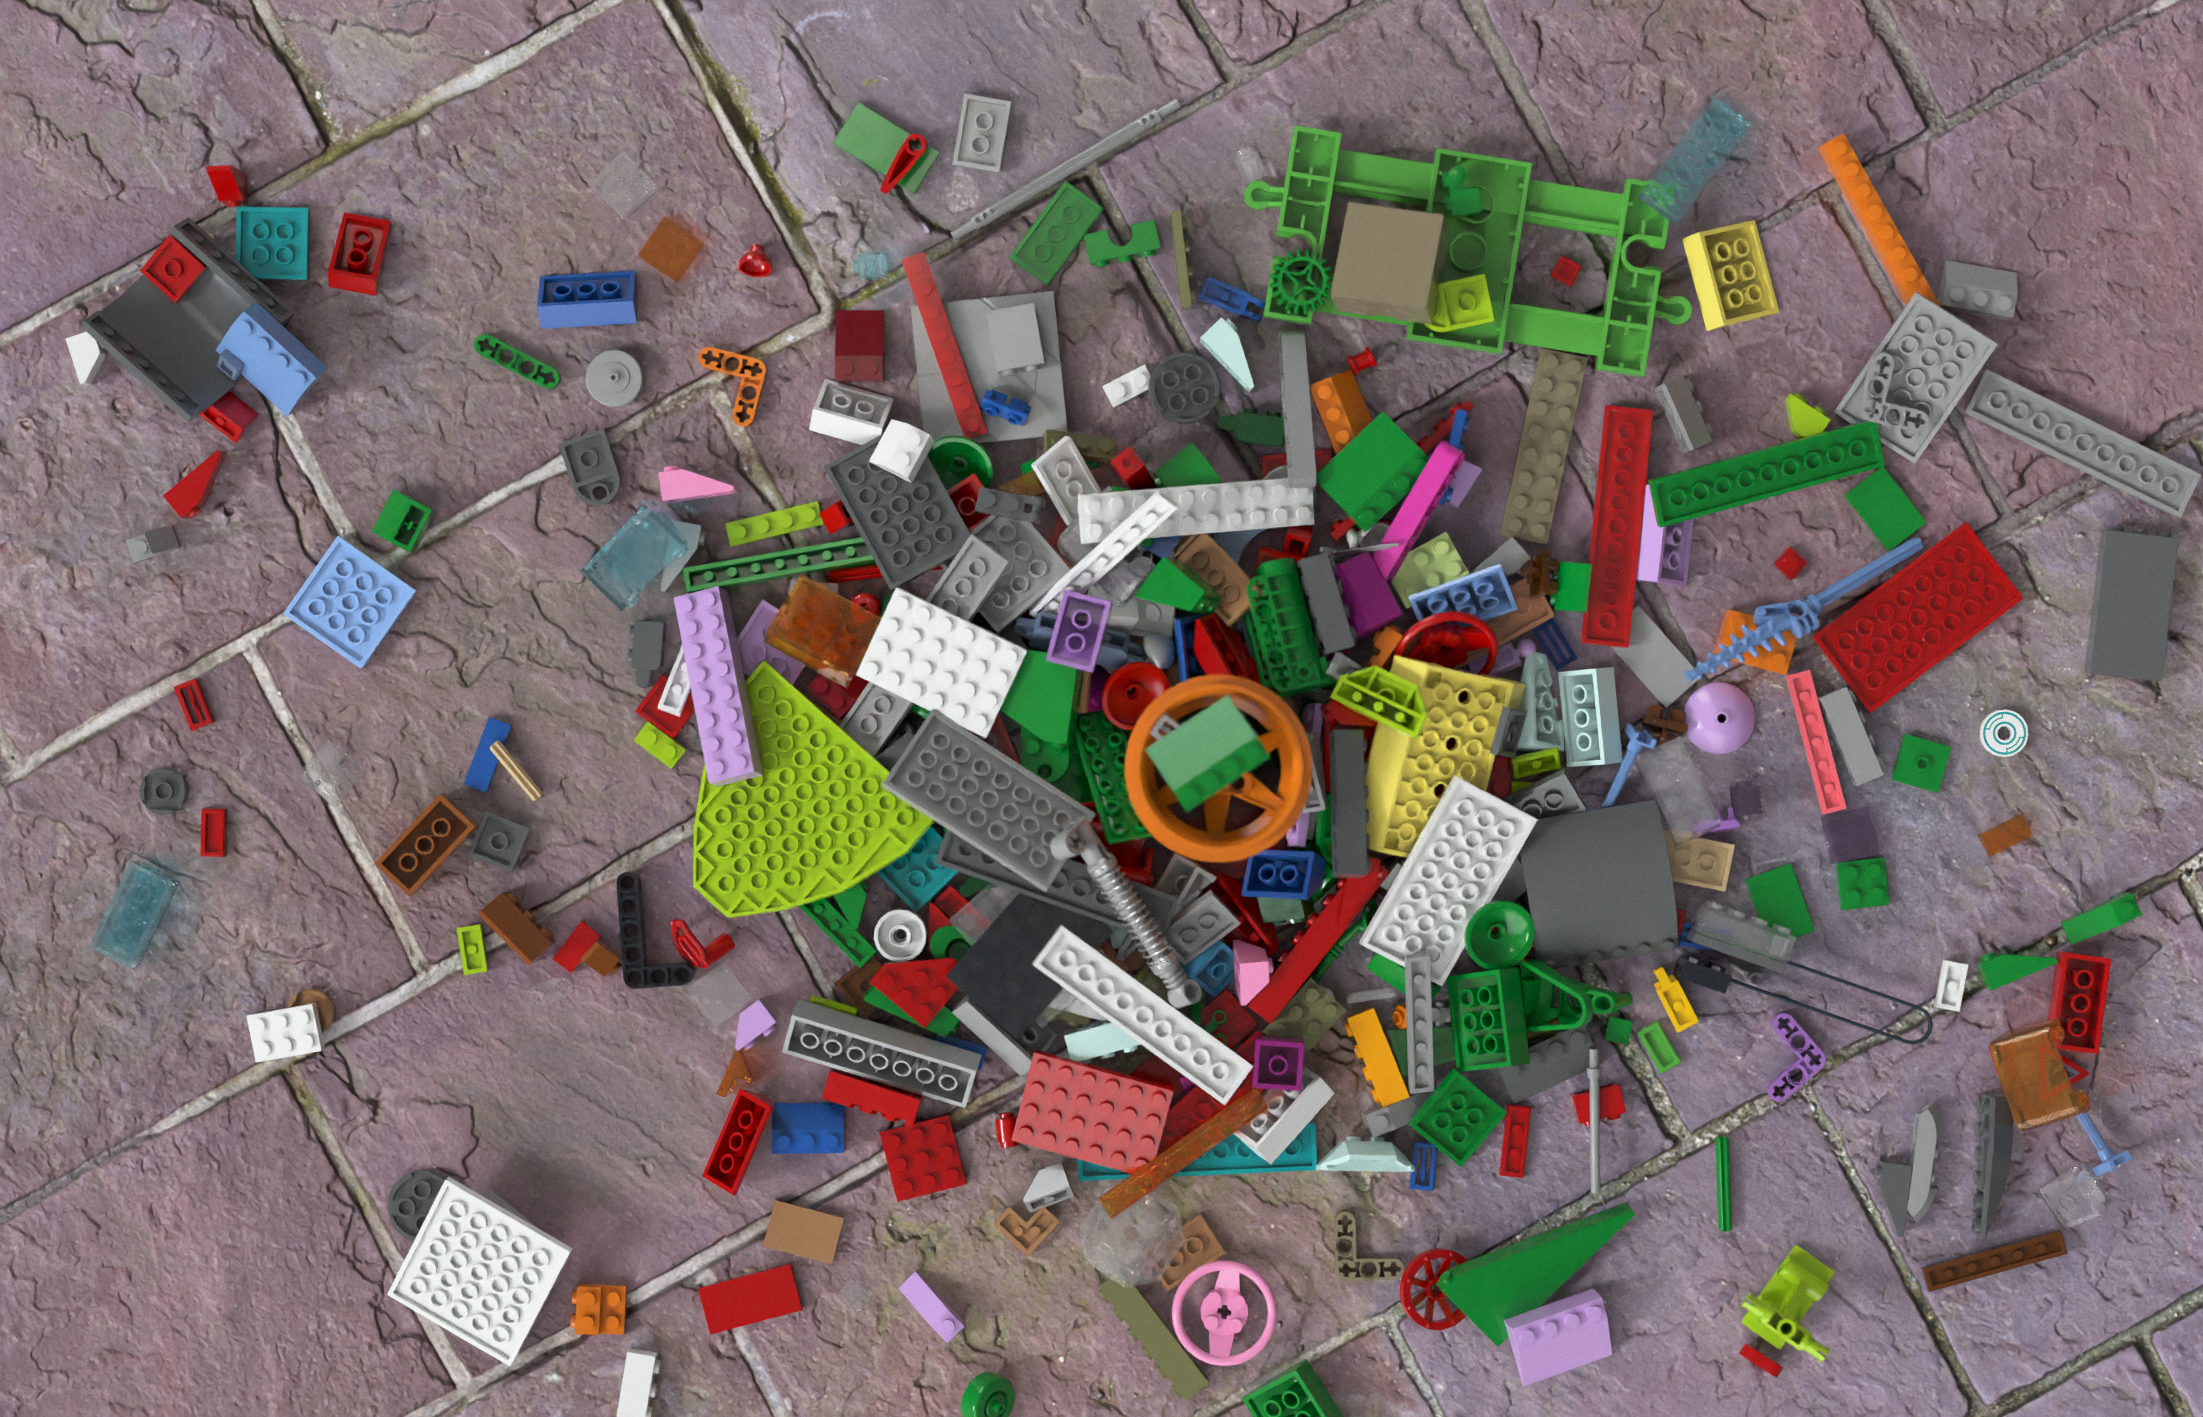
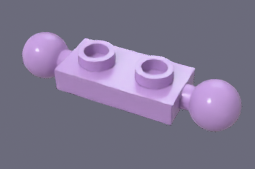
M1524 639L1519 642L1516 649L1513 648L1511 642L1499 647L1496 664L1489 675L1497 677L1521 666L1519 657L1526 658L1530 653H1535L1536 644L1530 639ZM1488 653L1468 663L1470 670L1460 669L1459 671L1478 674L1487 660Z

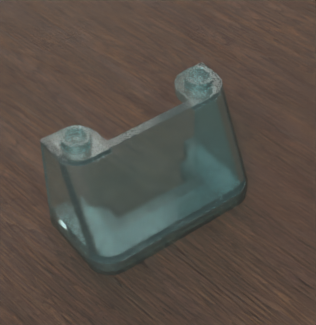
M650 498L579 572L621 611L626 607L631 609L640 600L637 595L675 556L680 559L689 549L686 546L688 541L658 504Z

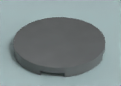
M1191 352L1174 353L1162 359L1153 369L1148 384L1149 397L1153 407L1163 418L1178 424L1195 423L1204 419L1214 409L1220 396L1219 377L1212 364L1201 356Z
M419 1170L405 1175L393 1186L388 1197V1214L392 1226L400 1235L415 1241L444 1181L447 1179L445 1176L430 1170Z

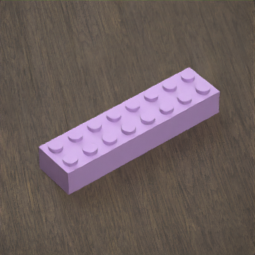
M717 586L674 597L708 781L710 784L722 786L762 776L761 760L728 591Z

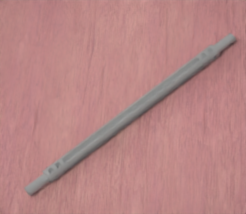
M1174 99L1157 110L1153 109L1002 200L972 216L969 222L950 232L952 237L956 241L972 230H979L986 226L988 223L1161 122V118L1180 108V103L1177 99Z

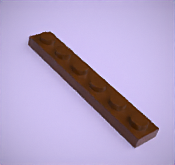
M2055 1230L1921 1267L1927 1291L1931 1292L2068 1253L2062 1231Z

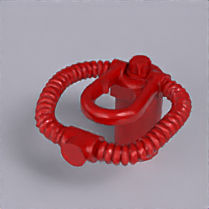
M1149 847L1142 852L1139 868L1121 866L1120 872H1125V878L1148 886L1152 884L1154 877L1151 876V862L1154 849Z
M676 918L670 922L673 943L678 953L689 964L697 968H708L735 948L733 940L726 933H722L704 947L692 933L685 920H678ZM681 928L684 931L685 935H679V931L681 930Z

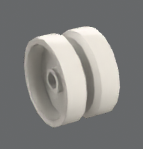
M897 908L887 912L879 919L874 931V941L879 952L889 960L897 962L911 960L921 953L928 937V929L923 918L918 913L907 908ZM904 930L906 937L903 939L898 938L897 932Z

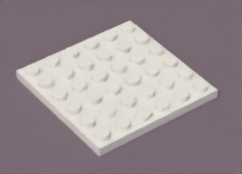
M448 1177L444 1181L387 1295L511 1366L573 1248Z

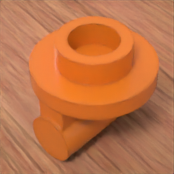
M1406 1004L1396 1006L1393 1010L1392 1020L1399 1029L1407 1028Z

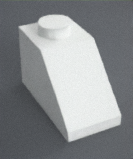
M84 332L66 338V342L81 385L88 386L92 384L106 356V352L99 342L89 333Z

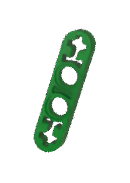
M484 334L476 338L474 348L477 353L546 389H554L560 384V374L554 368L490 335ZM489 339V344L497 348L498 344L501 345L496 351L495 358H492L494 352L488 349L482 352L481 341L486 342ZM504 350H511L513 353V360L509 363H503L500 356ZM525 361H532L535 368L531 374H525L522 371V364ZM540 366L544 367L541 372L547 375L553 372L554 383L549 382L546 385V379L539 375L537 380L534 379L539 373Z

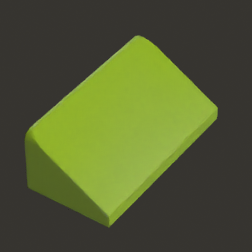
M1558 747L1511 758V769L1514 778L1518 779L1561 769Z

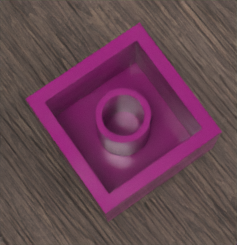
M1255 1035L1252 1087L1301 1091L1304 1039Z

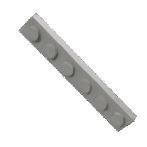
M1428 953L1404 955L1408 1088L1411 1094L1434 1091L1430 955Z

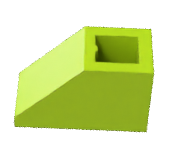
M1795 393L1794 395H1787L1784 399L1791 433L1797 437L1804 438L1822 433L1830 422L1824 410L1817 406L1815 408L1810 407L1806 404L1807 399Z

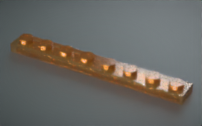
M1256 1088L1252 1089L1100 1196L1098 1200L1110 1218H1114L1267 1110L1268 1106Z

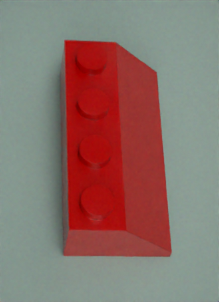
M739 1089L702 1177L736 1196L773 1111V1101L759 1093Z

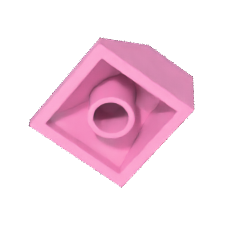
M1233 940L1234 982L1240 1004L1244 1006L1269 983V973H1273L1272 958L1267 957L1265 949L1240 940Z

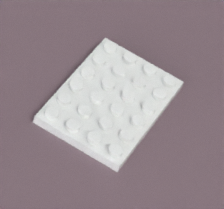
M897 587L856 675L929 711L934 709L956 724L987 738L1028 650Z

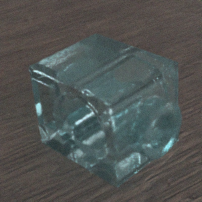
M886 252L857 254L858 260H853L854 274H859L860 280L889 278L888 255Z

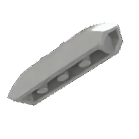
M1933 1102L1923 1106L1915 1114L1909 1165L1912 1166L1907 1213L1916 1223L1931 1207L1937 1189L1930 1187V1183H1933L1935 1179L1933 1161L1937 1159L1939 1152L1936 1141H1943L1944 1129L1940 1113Z

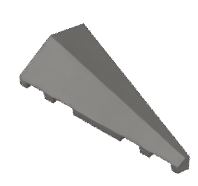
M1173 850L1153 887L1179 896L1180 899L1175 909L1174 917L1194 897L1196 898L1205 887L1213 883L1217 877L1193 859ZM1131 932L1127 933L1115 955L1122 962L1140 946L1135 945V939L1130 938Z

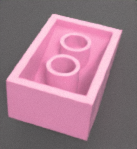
M678 466L664 467V472H658L662 501L666 503L739 493L738 488L681 469Z

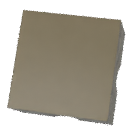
M1348 202L1330 293L1337 311L1367 316H1389L1402 321L1432 325L1439 293L1438 281L1444 266L1450 235L1444 215Z

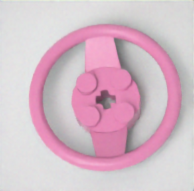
M1215 1261L1198 1267L1182 1281L1173 1300L1172 1321L1178 1339L1193 1356L1209 1364L1231 1366L1252 1359L1268 1344L1276 1327L1277 1304L1271 1287L1257 1271L1239 1262ZM1220 1270L1214 1289L1203 1297L1200 1306L1201 1319L1205 1328L1209 1330V1354L1198 1348L1188 1337L1182 1322V1304L1187 1291L1195 1281L1208 1273ZM1239 1273L1253 1280L1261 1289L1267 1303L1268 1318L1262 1336L1251 1348L1240 1354L1229 1356L1234 1335L1241 1331L1248 1317L1247 1302L1240 1293ZM1222 1305H1227L1228 1310H1231L1227 1316H1221V1313L1217 1312L1218 1308L1222 1309Z

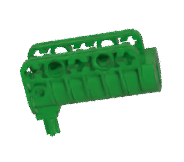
M1283 558L1262 563L1255 571L1256 577L1247 583L1246 594L1250 610L1243 616L1261 685L1267 689L1271 686L1280 698L1335 685L1338 681L1326 674L1331 661L1326 662V658H1320L1295 559ZM1255 582L1256 585L1261 589V599L1257 603H1255L1254 599L1256 600L1259 598L1258 592L1256 590H1252V587L1255 585ZM1251 613H1252V617H1253L1254 624H1253V623L1251 622V620H1250V615H1251ZM1263 660H1264V664H1265L1266 670H1264L1263 667H1262V661H1263Z

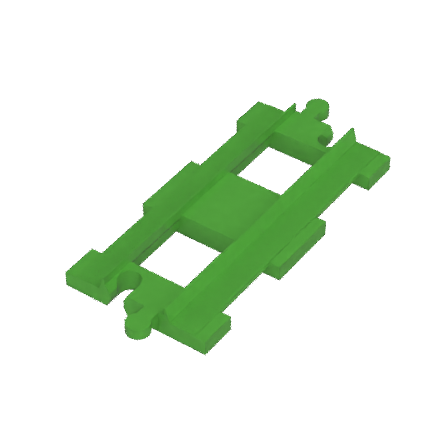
M1294 125L1284 187H1270L1266 182L1254 181L1246 187L1244 192V201L1252 210L1279 209L1276 237L1286 239L1301 237L1306 239L1312 248L1310 258H1313L1315 253H1319V257L1316 260L1319 263L1322 259L1332 193L1426 208V213L1444 215L1450 235L1444 266L1440 272L1438 284L1486 274L1495 322L1441 333L1429 329L1423 323L1402 321L1382 315L1367 316L1339 312L1332 298H1321L1325 302L1324 307L1316 303V312L1407 326L1405 340L1496 355L1502 354L1504 341L1597 356L1596 371L1642 378L1645 376L1654 318L1664 319L1668 324L1676 326L1685 323L1692 313L1691 304L1686 298L1673 296L1667 299L1658 296L1661 268L1653 266L1637 268L1632 266L1626 259L1625 251L1631 243L1638 242L1649 248L1664 249L1675 189L1673 185L1627 178L1623 194L1530 180L1532 163L1437 148L1435 150L1434 163L1429 164L1341 150L1339 147L1342 133ZM1455 166L1465 168L1467 178L1461 185L1465 189L1479 187L1482 209L1479 215L1451 218L1450 212H1446L1445 197H1448V188H1443L1442 173L1449 172ZM1522 223L1615 238L1602 316L1510 302ZM1273 255L1270 274L1279 273L1273 269V266L1275 264L1280 267L1283 266L1279 262L1280 257H1283L1286 261H1288V258ZM1296 263L1288 267L1287 270L1300 273L1304 271L1308 264ZM1314 267L1310 277L1312 282L1321 288L1322 279ZM1308 272L1301 276V279L1299 277L1295 279L1298 281V288L1295 292L1303 288V285L1305 287L1308 286L1306 283ZM1326 273L1327 276H1334L1333 273ZM1282 276L1283 289L1290 297L1294 289L1293 284L1287 280L1288 278ZM1269 277L1263 318L1311 325L1313 316L1311 307H1308L1307 315L1303 314V308L1300 307L1298 314H1294L1295 306L1292 305L1289 311H1285L1288 303L1284 301L1280 306L1277 304L1278 300L1282 297L1279 295L1273 298L1272 293L1278 289L1269 287L1270 283L1277 282V280ZM1303 291L1296 300L1308 301L1316 297L1317 294ZM1437 306L1435 308L1434 316L1437 314L1438 311Z

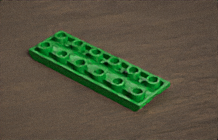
M1103 710L1077 714L1074 737L1107 842L1112 844L1153 836L1136 814L1128 794L1125 779V759L1128 743L1123 729L1110 722Z

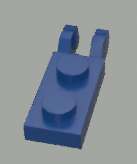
M1207 276L1198 297L1199 300L1259 323L1262 317L1245 310L1249 302L1258 308L1265 309L1264 301Z

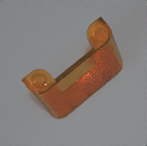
M2058 1019L2008 1030L1992 1040L1989 1045L1990 1056L2015 1123L2021 1131L2035 1129L2077 1116L2091 1109L2088 1095L2082 1090L2073 1091L2057 1047L2062 1044L2065 1037L2064 1029L2060 1026Z

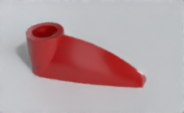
M912 134L906 138L889 167L880 189L881 192L887 194L909 172L919 157L927 152L928 142L923 136ZM920 139L922 141L920 143L922 148L920 150L915 149L913 152L911 150L913 148L911 146L912 141L917 142Z

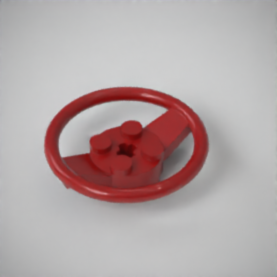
M1448 611L1428 616L1414 624L1402 636L1395 651V655L1404 657L1409 643L1423 630V635L1417 641L1418 645L1406 656L1407 658L1439 664L1445 668L1452 669L1467 661V652L1489 647L1487 660L1477 674L1489 675L1497 661L1498 641L1492 628L1481 618L1465 612ZM1446 621H1461V622H1466V623H1469V624H1471V625H1473V626H1475V627H1477V628H1474V627H1461V628H1460V626H1459L1458 624H1455V625H1453V624H1446ZM1461 691L1458 696L1467 693V691Z

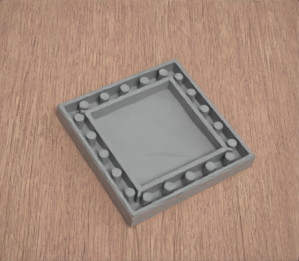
M1054 292L942 302L979 409L986 390L991 391L992 389L1008 395L1005 401L1007 404H1010L1012 397L1027 402L1028 406H1031L1025 426L1011 424L1004 418L990 416L980 409L988 433L972 440L979 444L1044 438L1046 429L1068 432ZM1034 303L1045 365L1040 366L1041 370L1033 372L1020 369L1017 370V374L1011 376H1003V373L998 374L986 311ZM918 305L911 306L923 431L930 434L934 442L946 436H963Z

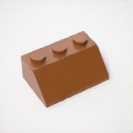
M506 891L502 892L484 907L478 915L527 965L535 963L555 943L552 939L554 935L547 927L543 926L541 928L535 922L537 917L529 909L525 911L519 905L521 901L512 892L509 894Z

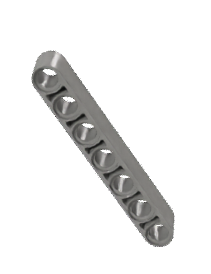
M1280 330L1278 333V354L1289 487L1315 488L1316 465L1304 330Z

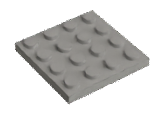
M990 515L970 532V534L977 536L1011 562L978 610L998 634L1038 602L1070 571V568L1030 522ZM954 558L940 565L944 571L948 569Z

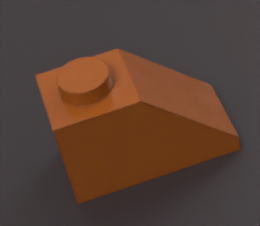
M604 939L596 941L580 958V960L603 977L609 973L613 976L622 967L619 963L622 960V956Z

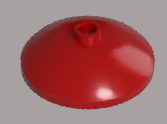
M1136 661L1121 666L1110 675L1103 687L1101 705L1104 714L1115 726L1126 730H1133L1147 707L1162 693L1170 689L1168 678L1161 669L1149 662ZM1130 687H1133L1130 692H1127Z

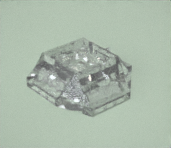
M1136 1181L1105 1188L1079 1227L1085 1262L1124 1288L1159 1282L1185 1242L1178 1207L1153 1190L1147 1195ZM1133 1227L1138 1230L1139 1236L1136 1240L1129 1241L1125 1238V1231L1128 1228Z

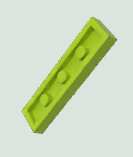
M819 501L725 523L730 546L734 547L824 525L819 515L821 513Z

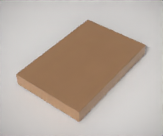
M775 1199L763 1246L832 1264L845 1217Z
M1200 1212L1143 1249L1141 1253L1168 1292L1181 1284L1192 1271L1204 1264L1216 1261L1227 1254V1251Z

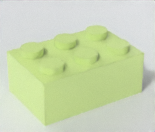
M1444 532L1408 553L1391 582V586L1404 609L1412 606L1408 596L1456 580L1470 573L1447 532Z

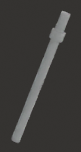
M1591 1048L1589 1049V1068H1587V1078H1590L1591 1193H1600L1599 1078H1602V1069L1599 1068V1049Z

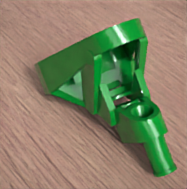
M1524 957L1518 964L1510 967L1519 968L1520 985H1523L1522 1001L1526 1032L1581 1028L1591 1021L1593 1014L1614 1013L1620 1007H1628L1633 1002V997L1629 992L1616 993L1611 990L1590 986L1588 983L1576 982L1572 978L1563 977L1539 959ZM1555 985L1560 988L1558 1008H1553ZM1569 994H1571L1570 1000L1573 1007H1571L1568 1002ZM1556 1017H1557V1019L1559 1020V1022L1561 1023V1024H1545V1023L1549 1022L1550 1020H1552V1019H1554V1018H1556Z

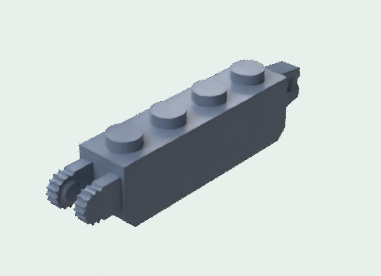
M1042 611L1037 613L1035 619L1017 617L1013 633L1029 639V647L1048 651L1057 615ZM1107 628L1096 664L1118 669L1131 662L1143 661L1141 658L1145 656L1143 646L1130 643V637L1127 633Z

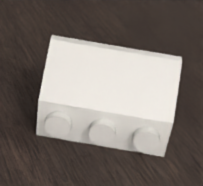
M825 379L813 408L809 430L863 445L885 432L894 399Z

